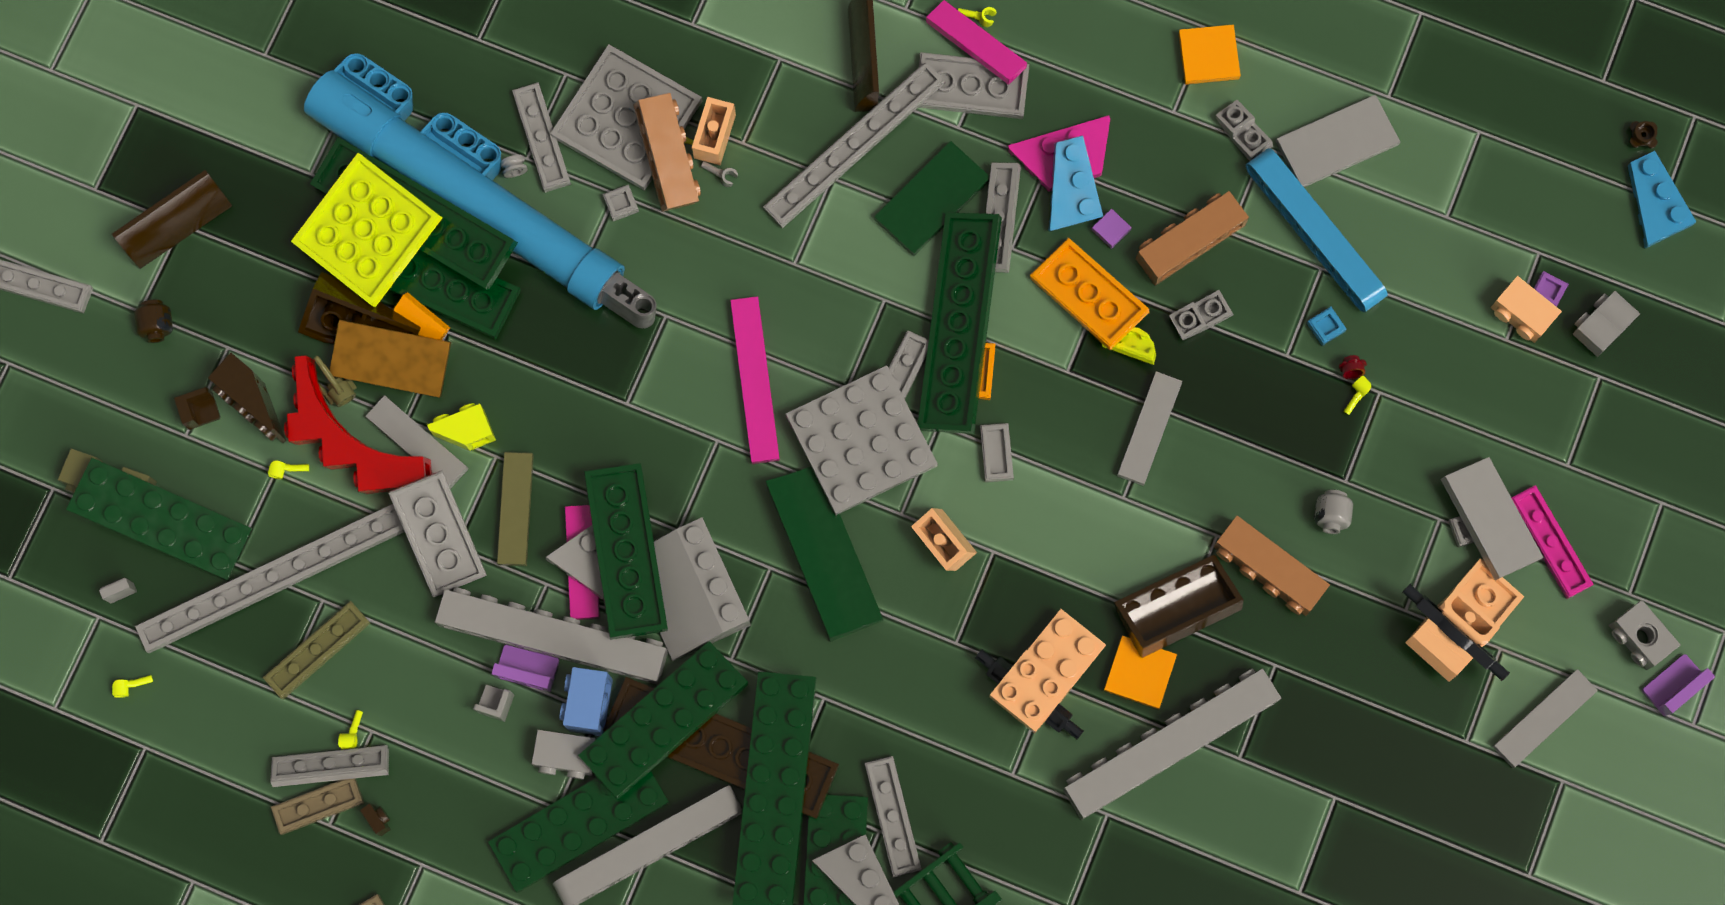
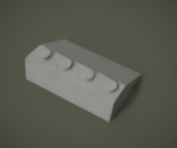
M702 517L675 529L654 542L668 631L660 632L672 661L701 649L709 641L714 643L751 626Z

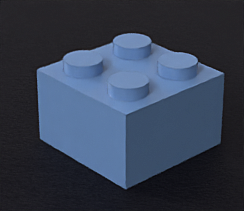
M573 667L572 674L566 675L564 691L568 692L567 703H562L559 719L563 720V726L570 732L601 736L604 733L603 729L607 720L613 679L608 672Z

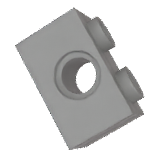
M1643 600L1634 604L1608 625L1613 630L1611 633L1615 640L1621 645L1625 644L1631 651L1630 655L1633 661L1646 670L1656 666L1680 646V643ZM1638 630L1646 633L1648 637L1646 644L1638 640Z

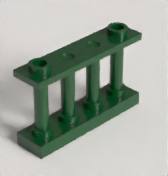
M952 842L937 852L940 858L893 892L895 897L898 898L900 896L906 905H921L910 888L924 878L943 905H957L933 872L948 861L975 898L973 902L976 905H997L1002 901L996 890L991 894L987 890L983 891L957 855L963 849L962 844L958 843L954 846Z

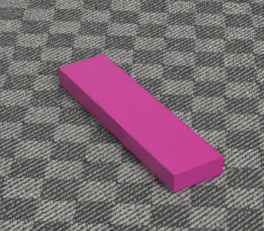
M945 0L926 17V23L1008 85L1027 68L1025 60Z
M1535 485L1512 497L1515 506L1544 557L1543 560L1566 599L1593 586V582L1537 486Z
M589 505L565 507L566 538L568 542L590 527L592 521ZM568 576L570 617L577 620L600 618L599 597L583 584Z

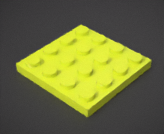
M357 153L291 242L366 302L376 307L443 217L363 155Z

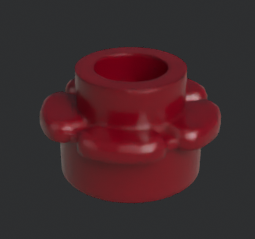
M1351 355L1343 359V362L1339 364V369L1345 379H1357L1365 374L1367 363L1364 359L1360 360L1359 356Z

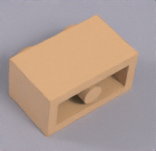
M707 97L692 145L694 159L721 166L736 116L733 103Z
M1519 276L1513 280L1491 306L1499 320L1505 323L1509 322L1516 328L1519 336L1525 340H1531L1533 343L1542 336L1562 312Z
M931 508L911 526L946 571H957L977 553L943 509Z

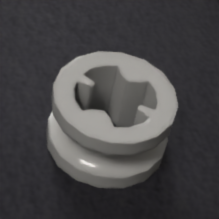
M512 155L501 161V167L505 168L503 171L504 177L513 178L527 172V166L523 164L525 161L523 155Z

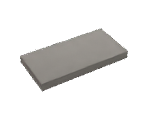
M920 53L919 67L927 61L945 80V84L918 108L1023 119L1029 64L1008 85L974 58Z
M1373 95L1276 139V143L1290 171L1302 186L1306 187L1392 149L1400 144V140L1377 96Z
M1490 457L1446 475L1441 479L1494 580H1498L1544 558Z
M443 470L388 492L433 597L443 594L444 590L450 591L454 587L458 588L487 576Z

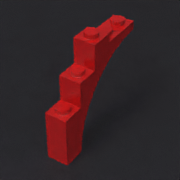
M308 356L295 357V365L292 366V376L296 382L297 392L294 393L293 400L298 413L287 414L284 432L289 442L296 445L322 443V446L319 447V459L326 468L333 470L357 467V471H354L353 474L354 484L358 491L364 494L389 492L432 474L431 460L426 457L397 456L382 453L366 446L352 436L335 418L324 399L318 383L315 360Z

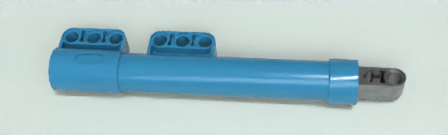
M350 54L334 71L326 72L313 85L304 103L306 115L369 156L378 159L518 242L513 252L565 286L571 295L592 309L597 310L605 305L638 328H648L654 323L656 314L655 299L623 277L624 265L600 249H593L493 181L501 170V151L496 144L449 113L437 114L420 132L405 122L413 111L411 88L361 54ZM403 99L405 101L397 102L396 100ZM441 129H448L449 131H447V132H441V131H439V130H441ZM462 144H470L471 146H469V147H464V146H461V145H462ZM484 159H493L494 161L486 162ZM642 308L647 309L649 312L640 313L637 310Z

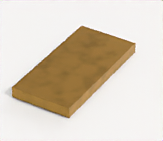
M339 320L330 372L335 377L440 398L451 342Z

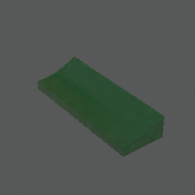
M812 467L767 480L768 491L830 642L883 621L840 514L835 515Z

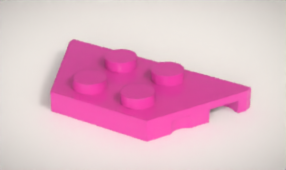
M1105 116L1008 145V152L1025 165L1024 168L1031 175L1036 176L1040 184L1050 192L1053 185L1054 144L1059 141L1083 136L1093 177H1100L1103 170L1110 117Z

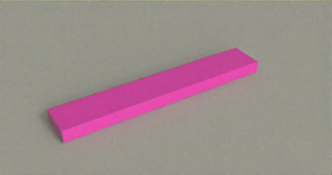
M757 296L730 300L751 463L780 461L759 299Z

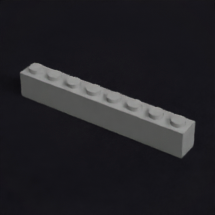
M454 587L453 591L444 590L435 620L439 627L657 685L660 683L668 655V650L662 647L663 642L647 638L646 642L635 640L636 636L610 640L609 633L607 632L608 628L601 625L591 624L590 628L581 626L580 620L564 616L563 620L552 618L553 613L536 609V612L532 613L525 611L524 605L509 602L508 606L498 604L497 598L488 595H481L479 599L470 596V591Z
M1253 668L1238 677L1241 681L1233 687L1229 683L1214 691L1215 698L1208 702L1204 698L1189 706L1191 709L1190 713L1183 717L1180 713H1177L1165 721L1167 725L1165 728L1157 732L1154 727L1140 736L1143 740L1140 743L1132 746L1129 742L1116 750L1117 757L1110 761L1104 757L1091 765L1092 772L1085 776L1079 772L1066 780L1068 786L1063 791L1080 819L1083 820L1277 703L1281 696L1265 671L1261 669L1255 672Z

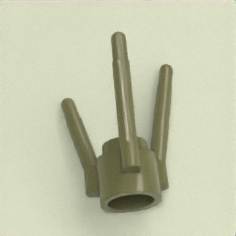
M319 356L314 357L319 368L330 382L327 386L329 391L319 383L321 391L329 403L341 407L352 401L356 397L354 390L357 389L354 382L350 379H345V381L342 378L335 379Z

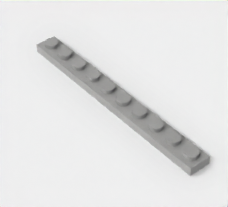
M391 504L135 626L146 652L151 653L405 532L394 505Z

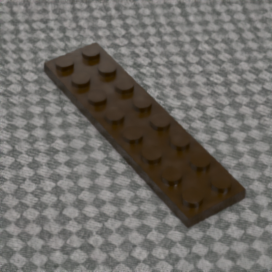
M626 677L603 731L608 730L655 688ZM715 714L670 753L667 758L745 789L752 728ZM809 752L803 814L817 819L839 764Z

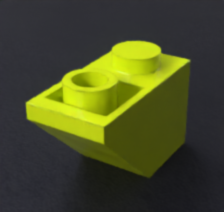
M467 404L459 409L460 412L450 416L449 414L437 416L433 419V423L427 425L433 436L469 451L496 441L481 404Z

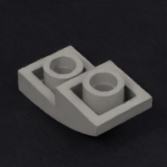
M1238 100L1216 114L1219 124L1249 161L1267 148L1273 147L1272 140L1255 124V117Z
M1217 290L1200 301L1192 302L1169 315L1182 340H1185L1233 316V313L1220 290Z

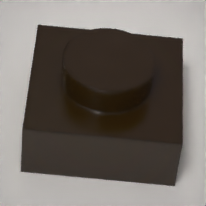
M368 804L360 810L375 834L383 836L391 830L387 824L390 818L381 806L376 808V806Z

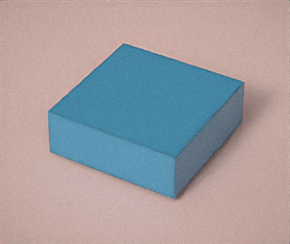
M1332 307L1307 321V325L1322 346L1347 330Z

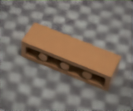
M671 93L638 100L633 106L661 211L664 212L695 204L699 201L698 196L701 195L698 181L693 180L691 169H693L692 157L685 150L686 134L684 128L678 124L679 108L677 101L672 99Z
M1230 191L1224 195L1220 193L1214 195L1206 202V207L1200 211L1198 208L1193 209L1184 217L1185 221L1177 226L1175 223L1169 225L1161 232V237L1155 241L1150 238L1139 246L1140 251H1138L1136 260L1155 286L1246 225L1249 216Z
M1239 516L1235 517L1213 547L1218 550L1216 554L1227 563L1234 562L1240 567L1239 571L1246 578L1258 580L1264 585L1262 588L1272 597L1276 598L1279 596L1287 602L1286 607L1297 615L1302 613L1306 616L1330 586L1329 583Z

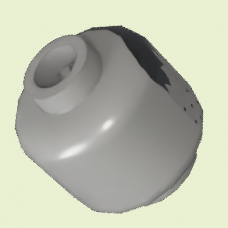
M1325 491L1316 500L1315 523L1323 528L1325 533L1339 534L1340 530L1347 529L1351 525L1353 513L1352 500L1343 491Z

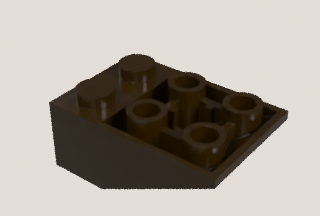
M230 353L208 377L215 384L211 389L227 404L237 410L251 424L253 423L272 442L277 438L284 444L286 439L265 383L247 365Z

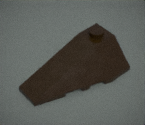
M321 272L312 289L298 333L324 343L334 344L339 320L414 335L419 334L421 327L381 302L376 307L370 305L339 279Z

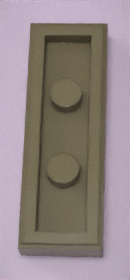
M355 778L337 781L272 806L271 809L279 833L284 835L362 805L364 801Z

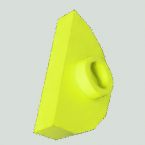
M1136 327L1111 349L1154 365L1156 358L1155 346L1150 336L1145 331Z

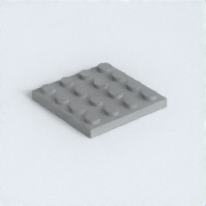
M608 45L550 135L562 144L645 191L653 177L633 104L641 99L671 93L672 99L677 101L679 108L678 124L685 129L703 100L701 96L615 47Z
M887 365L786 413V418L835 515L938 466Z

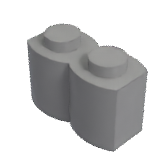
M1616 291L1610 296L1604 293L1593 305L1596 310L1591 315L1585 312L1574 324L1578 328L1573 335L1597 357L1640 315Z

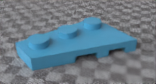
M1078 136L1056 142L1054 144L1053 185L1048 231L1103 217L1084 137Z
M1655 151L1630 162L1628 170L1633 194L1637 199L1638 218L1643 228L1645 248L1696 223L1695 218Z

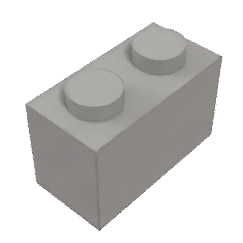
M538 730L532 765L539 768L538 773L556 775V770L567 772V777L584 780L585 775L592 776L593 773L579 759L578 755L596 739Z

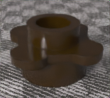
M1634 121L1630 124L1629 128L1632 131V138L1629 142L1632 147L1647 146L1652 149L1657 145L1658 127L1654 122L1643 121L1639 123ZM1641 133H1645L1646 137H1642Z

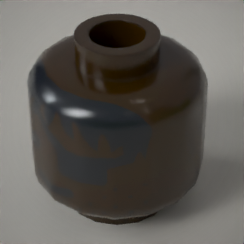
M143 301L140 303V307L134 311L137 335L146 338L147 342H162L165 340V336L172 333L171 309L163 304V301Z

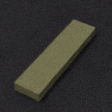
M504 452L498 565L527 566L533 453Z
M348 602L267 673L263 679L284 700L370 624L369 620L353 602Z

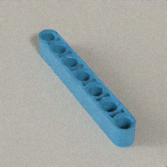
M1267 148L1246 164V170L1251 178L1360 311L1367 312L1388 296L1382 282L1271 148Z

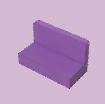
M504 645L499 664L494 663L492 675L497 679L551 692L559 659Z
M1684 654L1642 689V692L1665 717L1674 713L1713 680L1715 676L1708 668L1700 671L1692 660Z

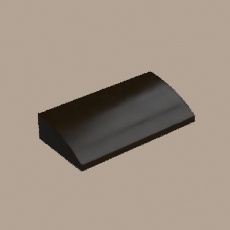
M851 0L848 6L854 108L855 112L871 111L878 104L879 96L873 0Z
M204 170L112 233V236L141 269L232 207V204L208 172Z
M1214 554L1114 602V605L1131 641L1141 658L1242 610L1244 600Z

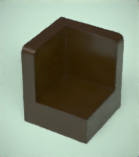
M207 387L174 398L181 422L189 430L220 420L221 418L214 394Z

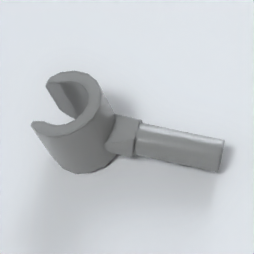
M705 161L701 165L702 168L721 178V183L725 187L733 185L732 182L725 179V175L730 174L735 178L738 177L737 171L733 168L722 170Z

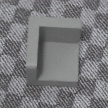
M486 685L479 705L475 704L473 710L479 714L505 722L514 694L507 689L502 690Z

